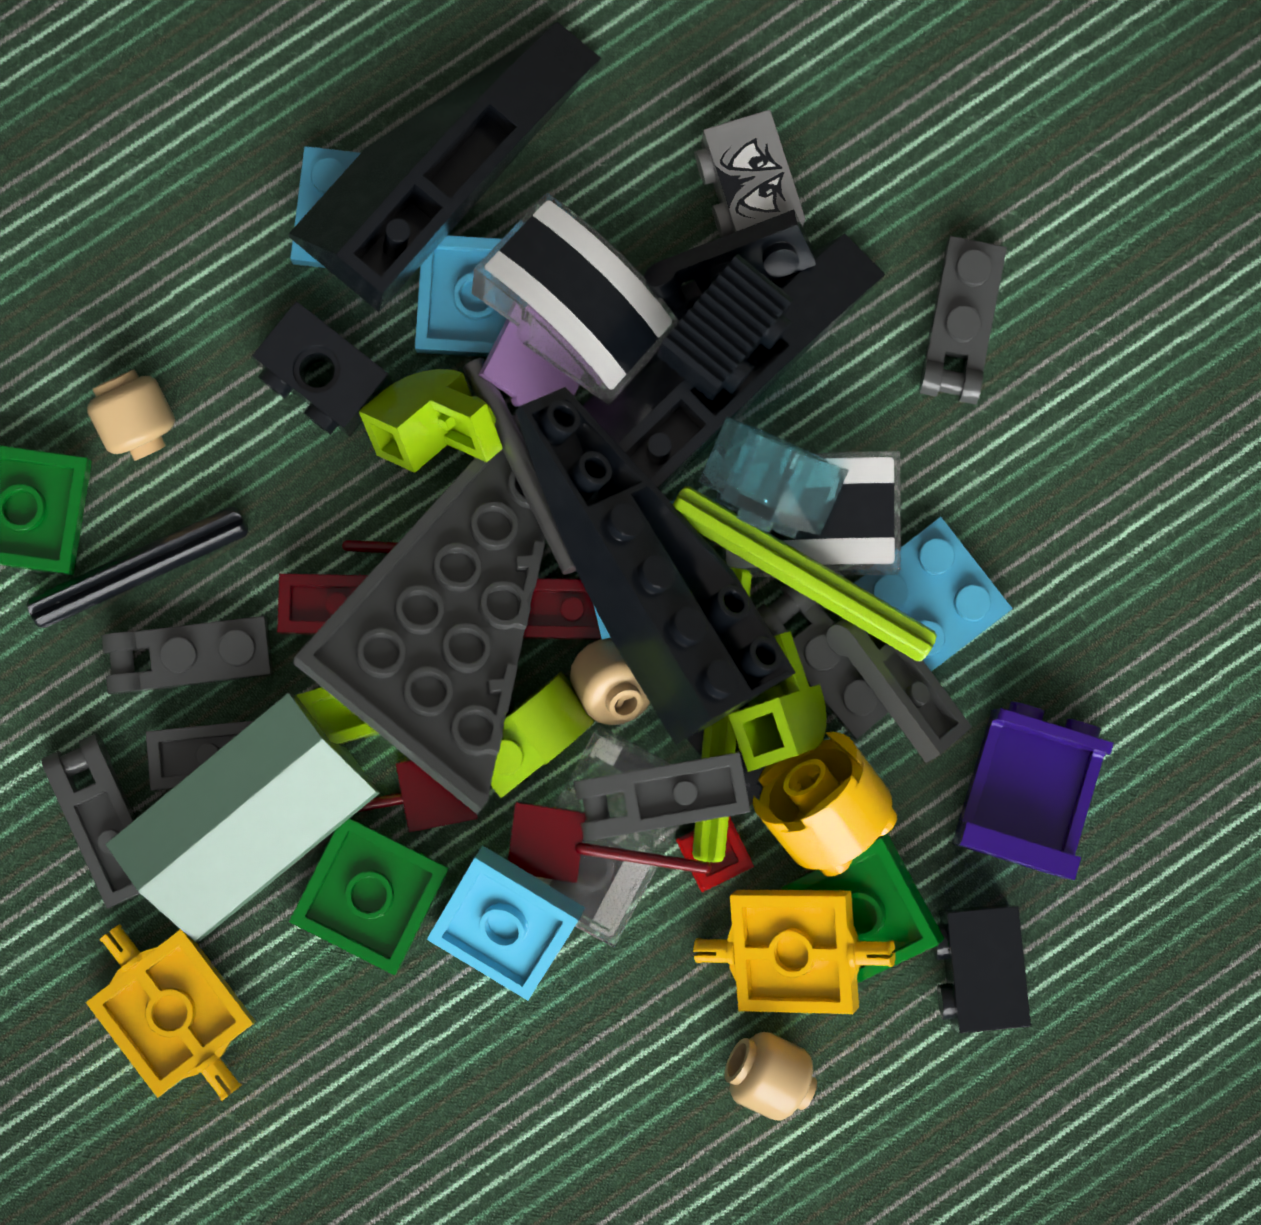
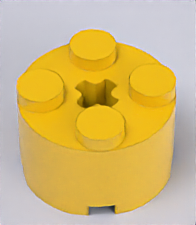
M825 732L830 739L823 740L817 748L767 765L763 769L758 779L763 789L759 800L753 796V807L759 818L798 865L807 869L820 870L825 876H836L843 873L850 866L852 859L868 849L878 837L891 831L897 821V814L892 808V796L888 787L855 743L842 733Z

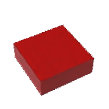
M730 816L724 859L721 862H708L712 866L708 874L691 872L701 893L754 867ZM694 830L675 839L685 859L697 860L692 855Z

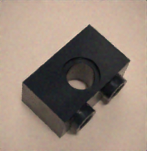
M297 301L252 355L259 366L264 369L258 378L284 399L287 398L291 391L309 405L303 413L330 435L338 427L351 437L363 422L359 410L393 384L389 374ZM320 361L333 364L335 373L327 385L316 388L306 384L305 375L311 365Z

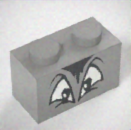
M771 110L703 130L702 149L695 151V159L703 184L713 183L719 204L713 205L712 211L720 237L793 209L803 227L805 222L804 212Z

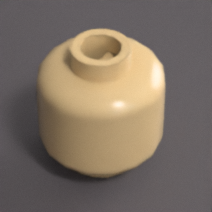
M135 369L92 388L96 397L89 402L87 413L108 452L122 454L130 451L135 461L166 446L162 435L172 429L175 417L155 378L151 376L138 377Z
M611 638L600 639L588 644L578 653L571 665L570 682L585 712L596 722L609 726L625 724L636 719L650 705L648 698Z
M760 1032L750 1039L743 1038L733 1048L726 1063L724 1078L726 1082L730 1083V1093L734 1101L769 1119L781 1121L791 1116L797 1109L804 1110L812 1101L817 1088V1079L812 1076L813 1061L809 1053L804 1048L772 1033Z

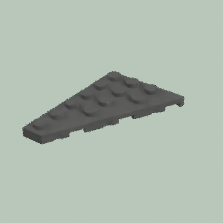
M515 413L513 419L524 439L517 415ZM503 450L498 452L488 462L475 458L298 652L293 663L476 814L480 812L489 799V789L503 736L504 721L509 709L518 668V658L524 631L528 623L531 609L530 604L536 587L545 546V536Z

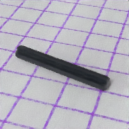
M230 506L29 598L27 601L28 611L38 627L47 628L245 537L248 534L247 524L241 512L236 507Z

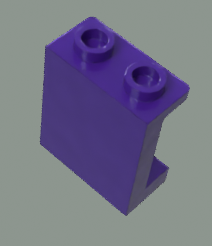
M1011 701L1008 710L998 708L991 711L952 844L1063 879L1075 880L1081 857L1075 856L1104 756L1111 755L1114 743L1100 739L1101 728L1067 719L1065 727L1042 721L1045 713L1044 710Z

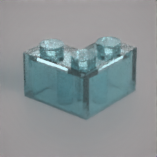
M726 417L699 479V483L718 491L714 501L730 510L738 512L737 519L763 531L770 532V530L795 539L799 530L817 535L821 534L849 470L753 425Z

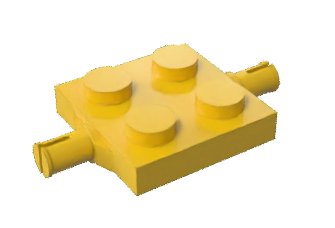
M736 890L730 895L732 926L728 938H696L693 952H698L694 955L696 963L729 964V968L736 981L738 1011L854 1014L859 1008L857 974L860 965L893 967L896 952H892L895 949L893 940L859 941V936L853 924L851 890Z
M121 924L109 931L110 933L101 937L100 941L104 943L121 968L117 970L110 984L89 999L86 1004L157 1098L182 1079L195 1076L201 1072L218 1094L220 1100L223 1101L241 1087L242 1084L237 1081L220 1057L224 1055L231 1041L253 1025L256 1020L199 945L181 929L158 947L140 952L122 929Z

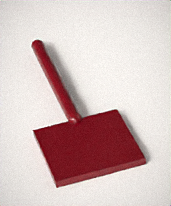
M411 760L396 763L400 793L375 797L357 812L403 804L408 832L478 819L474 811Z
M518 801L515 803L508 861L534 877L577 883L581 855L703 874L710 873L712 869L711 864L704 861L583 843L581 823L586 822L585 812Z

